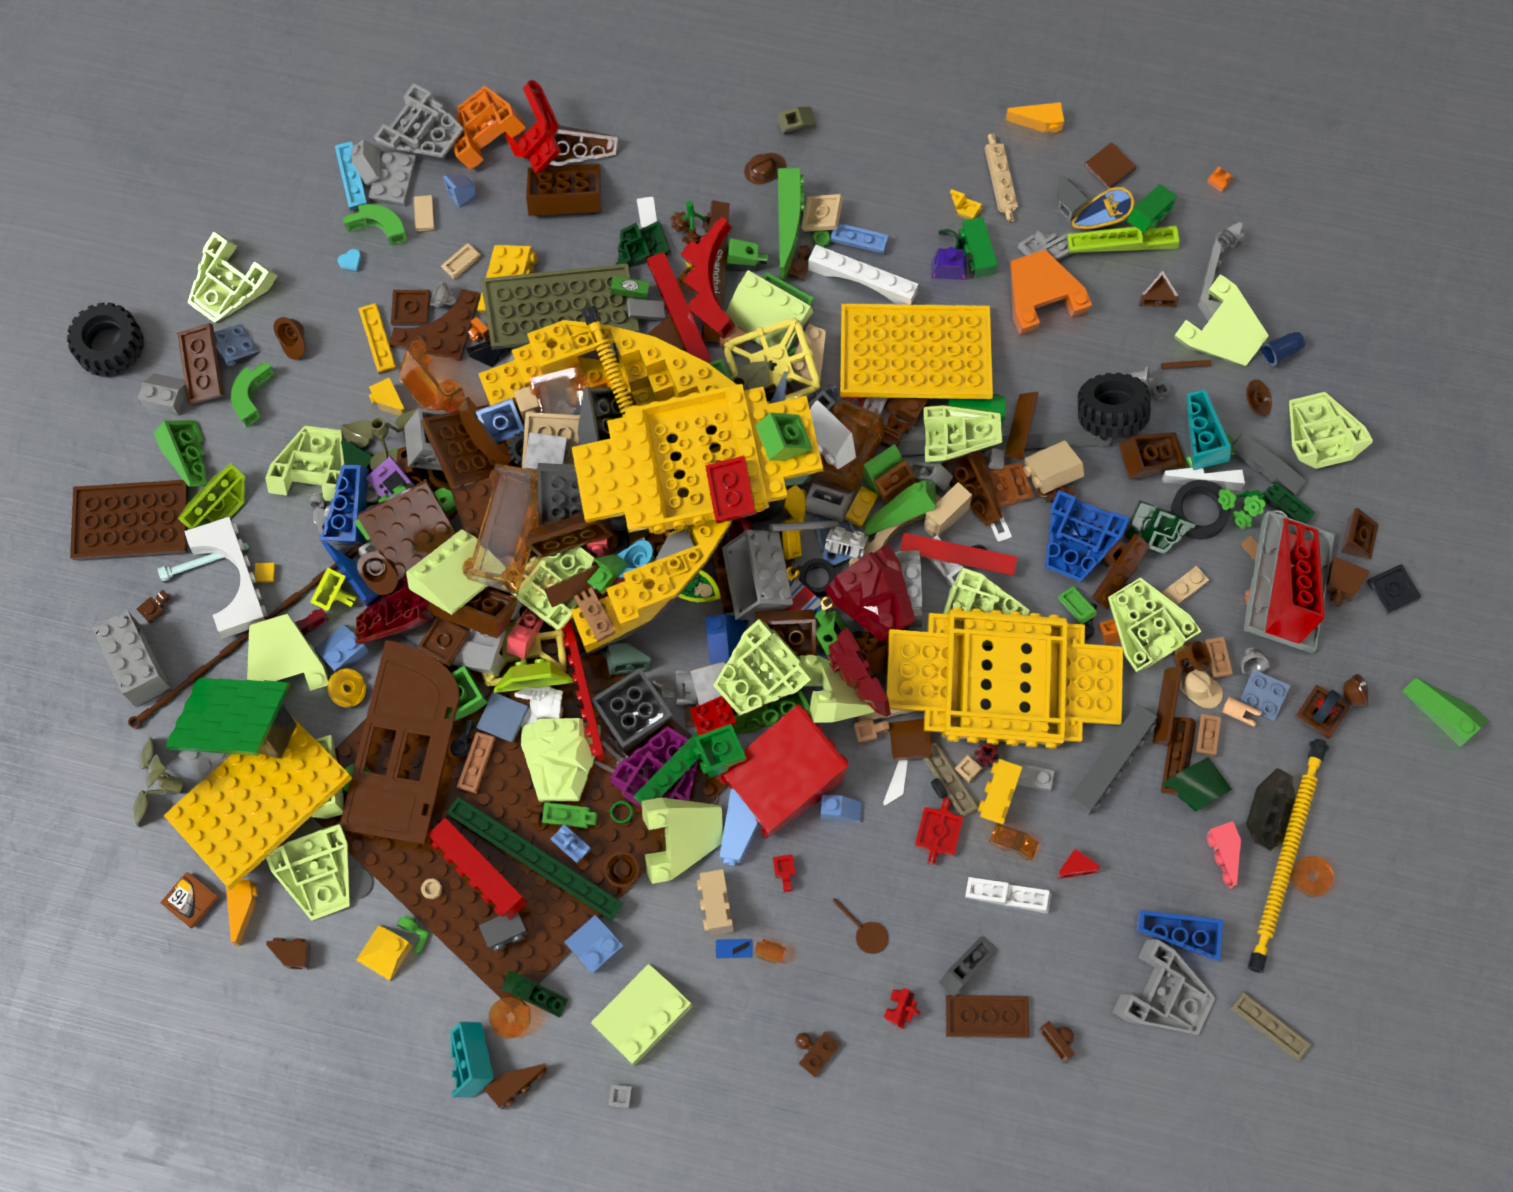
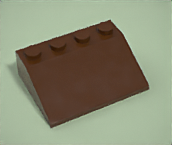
M600 164L549 166L541 174L535 173L533 168H528L526 190L528 216L601 212Z

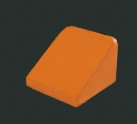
M1114 619L1098 623L1106 645L1121 642Z

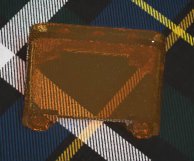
M418 335L407 346L399 370L401 382L423 409L445 410L447 412L459 411L458 407L466 398L463 389L453 379H447L440 384L436 381L427 368V364L432 361L431 357L427 354V346L420 335Z
M840 399L838 404L834 405L832 414L852 433L856 458L837 470L832 464L829 465L825 457L820 453L823 471L817 472V474L846 490L854 492L863 477V465L873 458L884 436L886 427L880 414Z

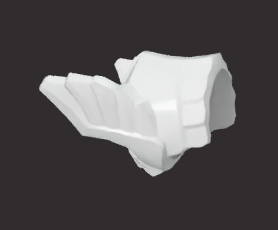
M550 686L525 687L516 692V697L530 699V708L521 726L535 723L538 719L561 718L563 707H561L563 692Z

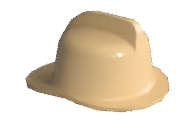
M1195 669L1189 673L1184 672L1181 674L1179 685L1181 692L1198 706L1211 709L1221 703L1223 699L1222 688L1206 672Z

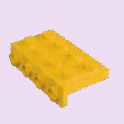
M495 245L486 278L533 273L538 256L531 246ZM482 292L477 310L479 313L486 314Z

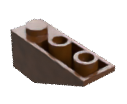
M546 1063L500 1074L484 1090L501 1110L503 1108L508 1109L516 1102L515 1098L520 1093L524 1095L532 1088L531 1084L536 1079L540 1081L547 1075L548 1072L546 1070L549 1067Z

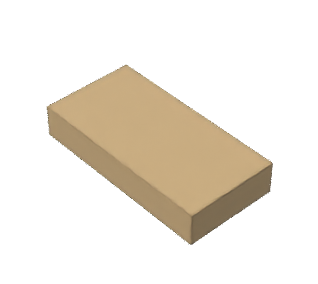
M432 195L414 197L416 231L435 230Z
M467 243L442 264L441 267L455 280L479 260L481 255Z

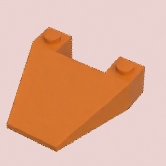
M486 86L482 87L457 107L456 121L464 131L453 144L456 157L469 170L478 166L484 160L481 149L504 131L511 138L520 134L526 128L523 118L509 103Z
M1046 250L1010 261L1012 315L1019 335L1036 330L1039 326L1040 321L1035 311L1036 308L1063 299L1070 317L1086 313L1091 308L1092 304L1085 287Z

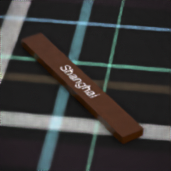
M711 201L709 231L712 229L713 224L721 217L729 222L730 203ZM728 235L718 251L713 276L715 294L722 310L724 304ZM703 323V342L720 344V336Z

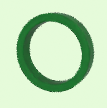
M625 801L614 803L610 809L612 820L618 824L627 823L633 815L630 804ZM624 804L629 807L630 815L626 820L619 821L613 817V809L617 805Z

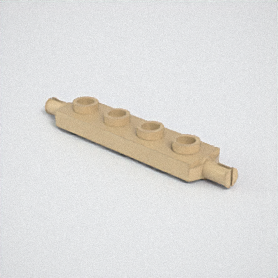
M993 133L987 136L989 144H986L984 149L998 211L1005 213L1007 223H1011L1014 221L1013 212L1016 211L1018 205L1004 144L996 143L995 134Z

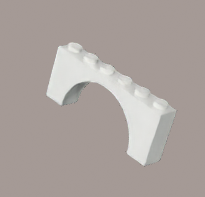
M227 517L184 531L193 555L203 553L218 554L229 559L240 571V587L236 597L225 609L213 614L221 639L249 630V625L264 621V617L268 615L265 606H260L258 601L262 597L259 589H254L253 583H256L253 572H248L247 567L250 566L247 555L243 556L241 550L245 549L242 540H237L236 534L239 531L236 523H231L230 518Z

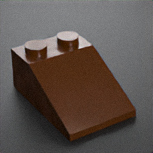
M1176 432L1131 435L1118 444L1129 480L1164 474L1165 471L1187 467Z

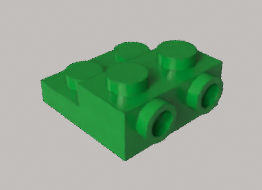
M732 724L694 738L695 746H692L696 758H701V770L703 774L707 773L709 778L727 772L730 766L746 761V755Z

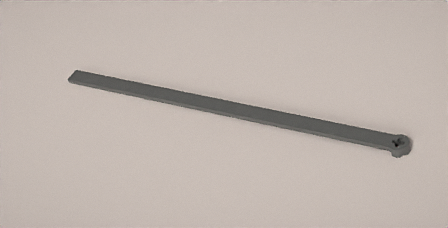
M1087 431L1029 434L1025 450H1044L1064 440L1071 448H1107L1113 443L1114 439L1109 438L1107 441H1103L1100 439L1101 436H1094L1091 432ZM1002 436V443L981 449L982 453L992 448L1005 452L1009 436ZM926 440L900 441L897 449L901 457L925 456ZM882 442L854 444L855 454L859 459H873L889 448V446ZM820 453L821 461H826L825 457Z

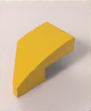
M951 189L950 193L957 214L967 220L977 218L983 209L982 204L967 199L964 193Z

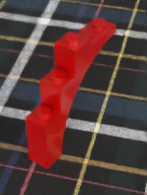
M723 217L713 224L712 229L701 238L698 244L692 240L690 244L684 247L683 252L680 254L694 268L687 274L684 282L691 290L698 294L691 299L687 308L722 339L735 327L733 321L724 313L719 305L713 281L714 265L718 251L725 237L732 229L729 222Z

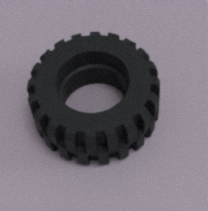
M104 302L97 303V306L90 305L87 310L80 311L78 317L73 318L71 321L73 325H70L68 328L67 342L69 343L68 348L82 368L87 372L90 371L93 375L98 376L99 373L102 377H108L109 374L113 376L119 375L118 372L127 371V367L133 366L136 363L135 359L140 358L142 354L140 349L144 347V336L141 328L132 314L120 305L116 306L114 303H107L105 305ZM107 329L120 330L119 339L112 347L100 351L91 349L93 339L100 332Z
M1111 372L1105 373V375L1099 374L1095 378L1087 380L1078 391L1079 423L1087 432H1091L1094 436L1099 435L1105 439L1107 437L1112 439H1118V437L1127 438L1129 435L1133 436L1142 431L1150 421V389L1143 381L1141 382L1139 378H1134L1130 374L1124 375L1116 372V374H1111Z

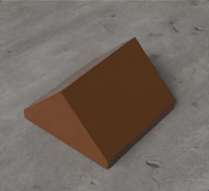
M1355 508L1348 518L1341 553L1368 560L1372 557L1379 524L1359 508Z

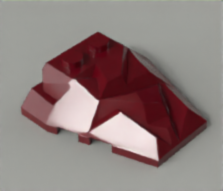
M886 545L874 553L866 554L836 575L834 581L825 588L835 606L883 643L888 640L890 629L903 630L916 621L911 600L907 593L906 581L903 578L900 560L890 545Z
M848 627L845 628L837 636V641L828 646L829 655L827 657L830 661L829 665L834 674L838 673L847 686L854 689V692L861 701L866 702L876 713L887 717L891 715L889 699L875 676L871 678L872 671L869 668V663L861 655L860 647Z

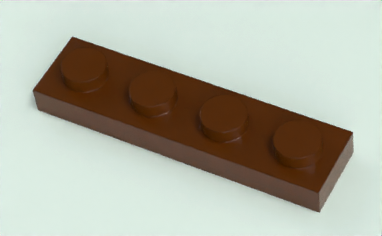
M1134 534L1091 598L1103 608L1108 609L1110 607L1108 597L1118 592L1120 587L1127 582L1150 548V545L1139 535Z

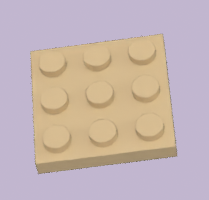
M526 412L522 471L537 472L524 468L530 432L566 437L568 439L565 464L575 465L572 447L580 445L578 437L580 415Z

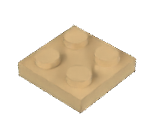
M842 195L807 196L801 226L802 230L806 232L838 229L843 202Z

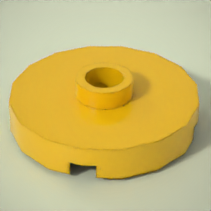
M349 668L338 670L332 674L328 681L329 696L338 706L345 708L353 707L362 702L366 695V683L364 684L362 675L356 670Z

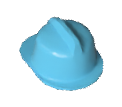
M637 541L617 555L629 564L619 577L624 578L623 573L654 561L653 548L648 541Z

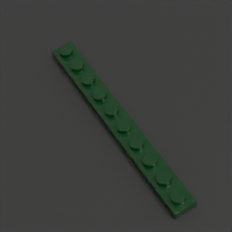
M457 797L447 811L448 816L613 922L624 904L461 798Z

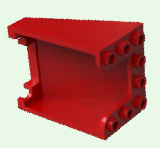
M798 704L743 750L746 755V761L728 767V771L719 774L718 778L723 785L729 783L728 787L736 791L755 815V821L763 827L761 833L768 839L822 800V795H829L840 787L849 765L846 757L837 752L833 741L824 736L820 725L815 724L811 720L807 709H802Z

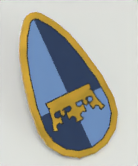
M1123 187L1110 188L1088 202L1075 215L1072 220V226L1076 229L1091 230L1121 222L1129 217L1135 205L1134 197L1129 190Z

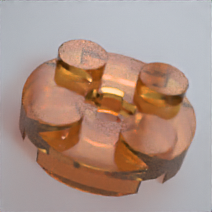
M1307 856L1300 859L1291 873V880L1295 889L1308 897L1322 896L1333 885L1334 875L1332 868L1322 857ZM1310 872L1317 874L1316 882L1308 879L1307 876Z
M503 997L495 1002L489 1011V1023H491L493 1031L502 1038L510 1039L517 1037L526 1031L530 1024V1007L518 997ZM509 1012H512L515 1020H511V1023H508L505 1013L509 1014Z

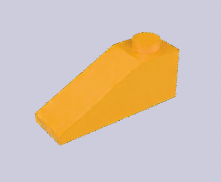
M1061 102L1007 108L1006 121L1041 132L1056 133L1062 131L1064 117Z
M250 879L241 880L231 890L226 886L231 943L235 946L241 944L256 905V896L259 895L257 884Z

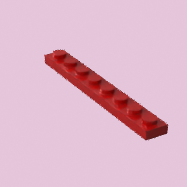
M570 618L561 630L566 631L567 637H563L566 649L570 648L571 652L568 655L570 666L575 668L572 676L574 684L578 683L580 689L576 690L578 701H583L584 708L580 709L583 720L587 719L588 726H585L587 738L591 737L593 744L589 745L591 755H596L599 762L605 760Z

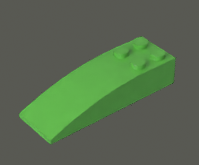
M778 168L780 280L784 282L796 253L800 233L801 211H804V175H800V168Z

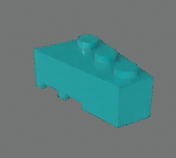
M459 1022L450 1031L451 1058H454L455 1070L451 1071V1077L455 1078V1090L452 1091V1097L474 1098L494 1079L493 1069L490 1064L489 1051L486 1046L482 1023Z

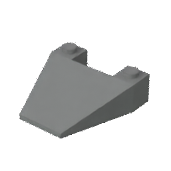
M1158 939L1146 940L1138 958L1154 967L1140 999L1133 995L1121 994L1112 1013L1129 1023L1199 1035L1215 997L1173 948Z

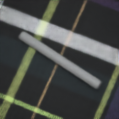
M832 520L770 524L769 530L770 532L827 529L839 527V522Z

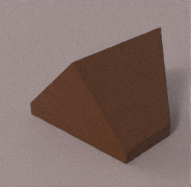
M1163 270L1141 294L1139 306L1176 308L1179 295Z

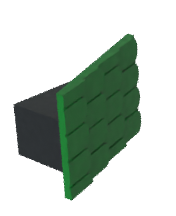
M198 679L193 685L190 697L184 704L183 712L178 717L173 732L168 737L166 748L168 750L253 756L263 754L281 759L297 725L283 705V700L290 687L289 683L268 680Z

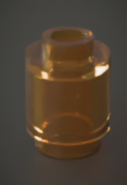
M762 939V942H757L754 953L758 954L757 959L776 964V962H782L785 947H782L779 943Z

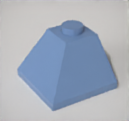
M512 398L476 411L479 421L496 443L515 437L514 434H519L520 431L525 430Z

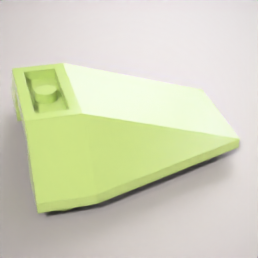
M1142 578L1137 579L1108 597L1125 657L1136 672L1151 667L1201 633L1200 628L1187 612Z

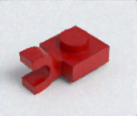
M793 854L773 857L775 878H782L784 893L792 892L790 876H796Z

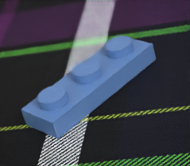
M841 223L838 224V229L833 230L831 235V242L884 254L888 241V235Z

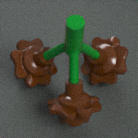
M688 201L686 203L687 214L685 212H675L674 216L670 218L672 221L671 226L676 228L677 232H687L689 228V234L683 237L682 242H686L688 245L693 240L698 244L703 236L696 233L693 218L701 219L703 222L702 228L708 233L710 212L707 216H702L694 211L693 202Z

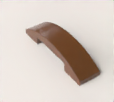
M469 396L466 397L458 407L465 430L475 445L488 458L504 468L513 461L508 453V447L504 442L500 445L495 442L476 417V411L479 409Z

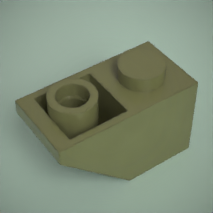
M796 107L780 112L777 116L782 134L816 125L811 107Z

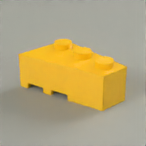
M999 759L998 763L994 762L991 773L994 774L992 782H987L984 791L988 793L986 800H981L978 811L981 812L980 817L1004 824L1022 770L1021 766Z

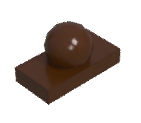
M1048 1021L1039 1029L1040 1034L1062 1063H1066L1075 1055L1069 1047L1074 1040V1033L1069 1027L1063 1026L1055 1029L1052 1023Z

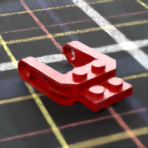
M529 80L523 87V91L537 119V123L533 124L525 134L522 131L513 138L505 131L504 134L514 156L528 158L534 172L541 174L561 152L554 137L558 133L559 123L541 85L534 80Z

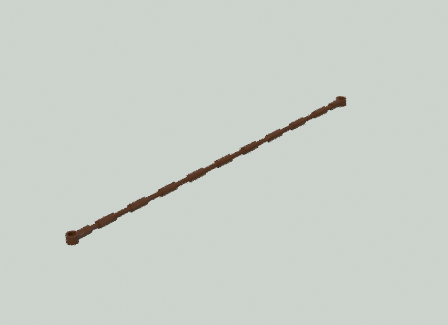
M365 539V540H364V544H366V543H368L369 541H371V539L368 540V541H367V539ZM356 544L344 555L351 559L359 553V548L363 545ZM335 563L329 568L335 570L338 566ZM326 569L314 577L312 582L303 589L295 592L282 602L281 606L264 617L265 620L275 617L284 609L286 610L314 585L317 586ZM249 631L227 645L219 652L220 654L206 665H202L190 674L188 679L174 690L171 689L158 699L157 703L151 708H147L138 716L129 718V726L134 730L139 729L142 726V722L150 717L157 708L164 706L177 695L176 693L208 671V668L222 657L225 658L238 648L239 644L249 637ZM135 720H138L136 725H132Z

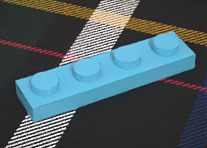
M352 141L335 145L350 211L359 209L358 206L367 204L361 176L351 162V149L354 146Z

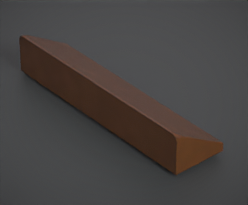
M1039 392L1019 394L1004 457L1023 460Z
M1182 666L1164 670L1156 718L1157 725L1154 729L1152 741L1154 744L1167 746L1171 740Z
M1174 717L1163 782L1190 767L1196 722L1192 718ZM1162 784L1161 793L1178 796L1174 789L1170 786L1166 788Z

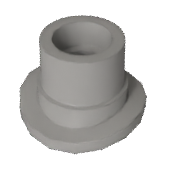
M1146 366L1145 370L1131 372L1132 377L1139 378L1141 382L1143 381L1148 386L1150 392L1152 391V380H1154V377L1150 376L1149 366Z

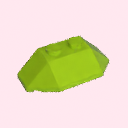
M229 463L186 505L178 519L187 528L193 529L220 519L231 518L244 504L245 476L233 464Z
M546 658L537 659L535 664L528 665L527 661L515 662V666L510 667L494 688V693L522 690L525 687L536 688L574 683V680L555 664L547 662Z

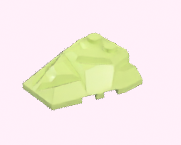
M580 546L543 558L539 556L536 558L534 556L529 559L530 562L514 569L501 585L547 624L560 631L572 617L571 610L576 608L577 602L573 598L556 607H551L544 589L593 566L595 558Z
M962 567L957 579L952 584L942 614H947L954 607L964 608V611L982 609L983 612L991 613L993 610L1003 611V614L1021 612L1022 615L1028 616L1030 610L981 573ZM986 640L982 643V646L993 647V644Z
M758 619L743 633L741 640L733 650L730 659L725 664L713 686L739 715H742L764 704L796 693L812 678L803 667L802 661L773 629L771 630L761 619Z
M538 719L535 723H529L522 727L521 746L539 802L579 801L595 757L591 755L589 747L590 744H593L592 738H587L585 726H588V723H584L583 719ZM597 725L601 740V726Z

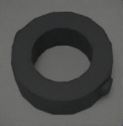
M938 778L930 782L932 788L941 799L947 795L945 787Z

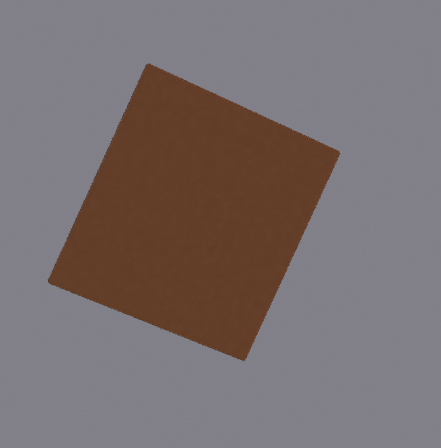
M527 607L520 608V617ZM544 621L539 632L555 631L554 627ZM574 631L578 649L581 651L584 647L578 633ZM556 638L541 640L542 652L559 663ZM565 647L567 657V671L565 673L573 678L572 673L575 672V668L570 666L568 655L571 654L570 648L566 649ZM501 648L499 654L503 657ZM599 652L581 659L590 699L626 677L623 674L610 675L607 660ZM536 657L526 659L527 665L535 664V660L542 658ZM521 660L508 662L501 670L499 677L497 676L496 678H502L510 667L515 666V662H521ZM442 663L451 673L459 669V667H449ZM470 670L489 702L496 686H487L484 684L485 681L481 672ZM578 683L550 686L563 692L561 700L563 712L561 718L583 719L580 709L584 708L583 701H578L576 690H580ZM510 691L496 693L511 699ZM487 704L474 713L455 721L436 803L433 808L429 832L446 818L527 902L519 911L528 935H525V939L520 942L513 943L512 941L506 944V947L500 951H490L479 925L499 917L493 909L496 906L492 902L488 904L480 896L482 892L479 888L475 891L468 884L470 879L466 875L462 877L455 870L457 866L453 862L449 864L442 857L444 852L441 849L435 850L429 843L432 840L429 836L427 837L426 845L377 836L372 838L343 830L348 842V852L511 1009H516L523 1000L501 989L509 970L540 984L571 951L564 942L594 915L599 920L603 915L447 815V811L457 797L461 798L619 900L634 883L626 887H617L609 883L604 875V864L607 858L620 851L632 854L639 864V875L635 880L636 882L646 872L645 855L666 851L665 827L648 829L643 820L642 808L623 797L621 790L610 781V777L622 760L627 759L638 748L646 745L650 739L667 726L690 739L692 736L674 719L670 718L644 741L624 753L593 707L596 723L601 726V744L605 760L598 762L595 755L594 764L589 770L588 779L579 801H550V803L587 807L590 808V812L597 813L596 825H588V828L567 826L591 848L578 864L551 841L552 836L562 827L561 825L542 823L543 814H541L540 826H531L530 818L532 812H528L527 807L530 791H535V787L521 746L523 726L520 727L513 743L477 729L476 727ZM366 719L335 748L337 762L344 769L355 764ZM467 720L474 722L467 740L470 748L476 732L496 738L477 794L457 788L468 755L463 758H456L450 751L452 742L461 736ZM375 727L366 762V767L372 773L386 775L396 731ZM408 734L398 778L420 781L430 736ZM699 758L689 798L692 802L710 804L729 783L723 785L718 775L709 778L707 773L703 774L700 767L702 760ZM342 787L343 795H344V806H345V802H346V798H347V794H348V793H347V792L343 789V787ZM625 801L632 807L633 815L627 823L618 824L612 820L610 809L614 803ZM425 804L423 812L424 816H427L429 805ZM619 804L613 809V817L616 820H626L630 815L629 807L624 804ZM342 815L327 819L312 818L323 828L340 824ZM430 878L438 880L442 886L441 895L434 900L425 898L421 892L423 882Z

